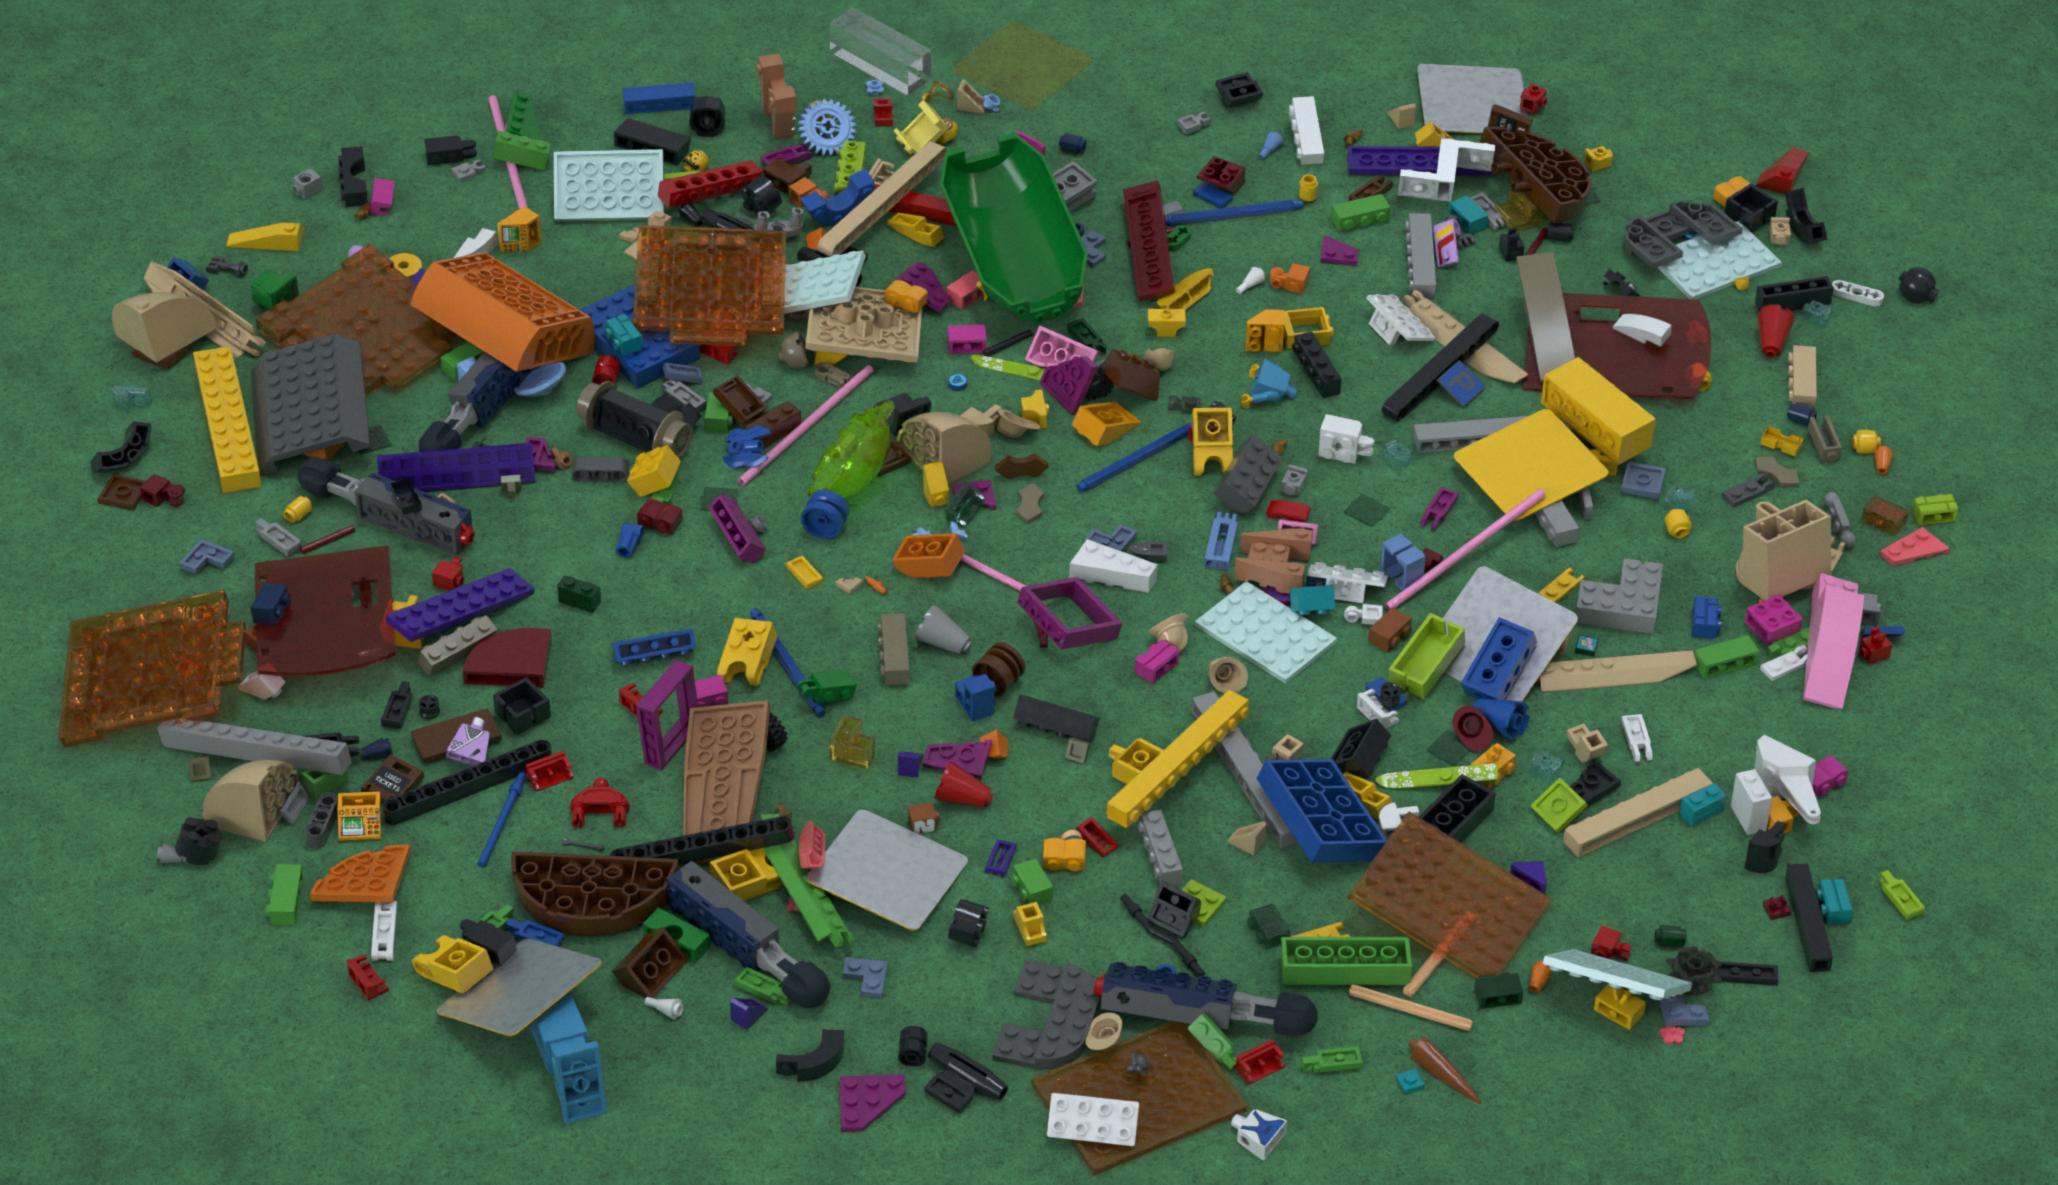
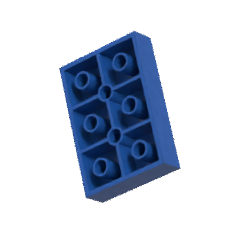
M636 284L580 310L590 316L595 329L594 348L603 356L616 358L621 366L619 372L637 389L665 376L663 371L664 363L688 365L700 359L699 342ZM622 314H625L643 338L642 350L633 351L626 356L622 355L619 350L614 349L612 340L607 339L604 333L606 320L616 318Z
M1333 759L1265 760L1256 779L1312 863L1375 861L1385 851L1389 842Z

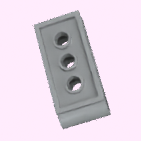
M1074 161L1052 173L1069 212L1096 197L1097 191L1094 187L1097 186V180Z

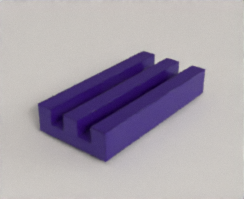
M997 839L986 864L985 873L989 874V872H992L993 875L1001 874V877H1005L1017 849V844ZM1000 845L1004 846L996 866L992 867ZM1008 847H1010V851L1001 869L1000 866L1002 864V861L1005 857Z

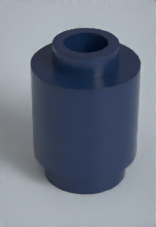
M1065 133L1064 136L1062 135L1059 140L1061 150L1075 154H1083L1087 144V140L1083 139V137Z
M1792 403L1789 406L1787 417L1791 421L1808 426L1811 417H1814L1816 420L1817 412H1815L1813 407Z

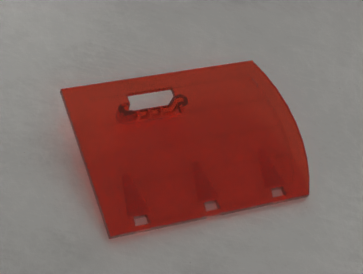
M1562 293L1575 358L1579 357L1627 396L1693 400L1706 377L1711 357L1710 326L1699 299ZM1581 307L1620 309L1619 318L1623 314L1652 317L1671 324V335L1662 346L1650 341L1644 344L1613 329V325L1617 321L1581 319L1580 309ZM1528 326L1524 371L1528 373V376L1523 378V390L1542 392L1543 383L1540 382ZM1662 389L1673 390V393L1662 392Z
M388 545L255 563L256 597L264 583L287 585L288 594L291 595L290 605L286 607L283 617L279 619L277 625L256 623L258 674L288 677L327 675L362 668L396 656L395 631L386 622V615L393 612ZM260 579H267V582L260 583ZM377 582L378 604H373L371 583ZM351 585H359L361 606L353 607ZM269 652V656L263 657V653Z

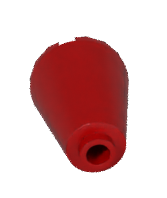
M1780 305L1764 306L1757 315L1761 349L1765 356L1774 358L1780 355L1794 324L1795 316L1790 309H1781Z
M950 761L942 775L934 798L940 801L984 808L985 805H990L994 794H991V788L956 763Z

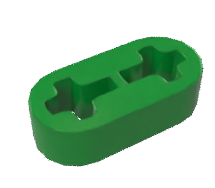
M1180 225L1168 234L1169 251H1177L1190 240V227Z

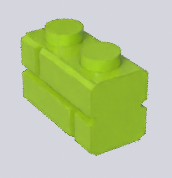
M1939 494L1929 497L1920 496L1914 498L1912 512L1918 525L1956 521L1958 507L1956 502H1954L1952 494Z

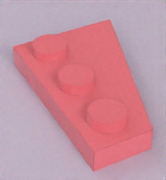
M1921 527L1882 549L1880 556L1892 566L1913 562L1915 559L1923 557L1930 558L1940 553L1948 554L1950 548L1925 528Z

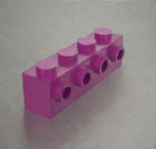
M720 494L708 507L737 556L742 561L755 563L766 551L765 546L738 503Z

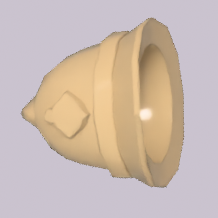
M1181 613L1169 617L1152 627L1148 634L1155 636L1158 642L1163 639L1170 646L1173 645L1181 651L1188 641L1185 622L1189 615Z
M1222 657L1209 663V677L1212 685L1222 693H1226L1228 690L1239 692L1246 687L1248 673L1245 665L1238 659Z

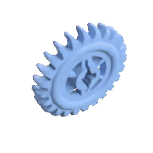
M823 99L821 104L817 100L816 106L809 104L810 109H804L806 114L800 115V118L804 119L798 122L799 125H802L798 131L804 132L800 138H806L804 145L810 143L809 150L814 147L816 148L815 154L822 150V156L825 155L826 151L829 152V156H832L834 150L838 155L840 152L839 148L844 146V141H854L855 139L851 135L856 134V130L853 128L857 124L851 122L855 117L849 116L851 111H845V105L839 107V101L833 104L832 99L829 103H827L826 99ZM824 115H830V116H832V117H834V118H833V119L825 118ZM822 116L821 122L816 121L819 117ZM835 119L838 120L840 125H836ZM834 132L839 133L836 137H833Z

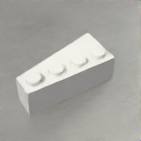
M1314 96L1293 98L1292 105H1289V115L1294 133V143L1297 145V158H1300L1301 165L1323 163L1324 149Z
M1087 539L1070 562L1069 578L1079 577L1088 583L1099 582L1105 583L1106 586L1113 587V585L1123 586L1124 589L1149 593L1157 581L1158 564Z

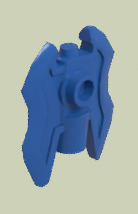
M754 426L746 430L735 429L725 439L726 443H730L726 448L729 456H724L723 461L732 469L740 466L753 468L767 461L768 456L756 453L763 451V442L759 439L770 435V429L762 426Z

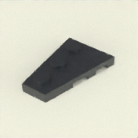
M1592 759L1589 767L1581 772L1580 778L1573 782L1570 788L1589 806L1619 788L1621 780L1596 760Z

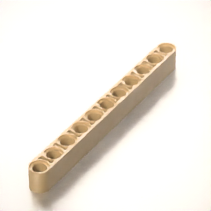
M928 142L820 239L817 250L830 257L837 254L840 255L944 161L945 151H948V149L935 142Z

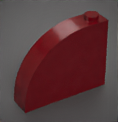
M518 628L506 630L486 638L466 658L463 666L464 684L510 686L527 677L536 687L544 688L552 643L551 629Z

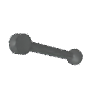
M569 838L562 840L564 846L573 845L597 849L599 852L604 850L603 844L592 845L570 841Z

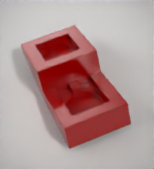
M891 98L873 99L875 127L893 126Z
M1271 500L1266 515L1268 518L1286 517L1287 520L1306 522L1311 508L1298 502Z

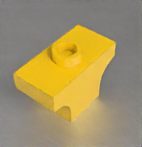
M1148 309V327H1152L1157 331V337H1176L1177 330L1186 325L1185 309Z
M1035 390L1032 396L1021 398L1022 418L1040 425V429L1047 428L1049 406L1048 403L1045 404L1043 391Z
M1037 902L1017 907L1013 911V918L1026 945L1031 946L1046 942L1047 934L1044 928V916Z

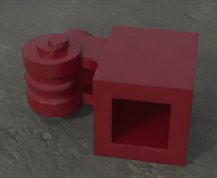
M153 474L140 487L141 499L155 507H158L165 499H169V504L176 507L180 506L184 501L183 494L185 493V488L180 484L173 485L170 483V480Z

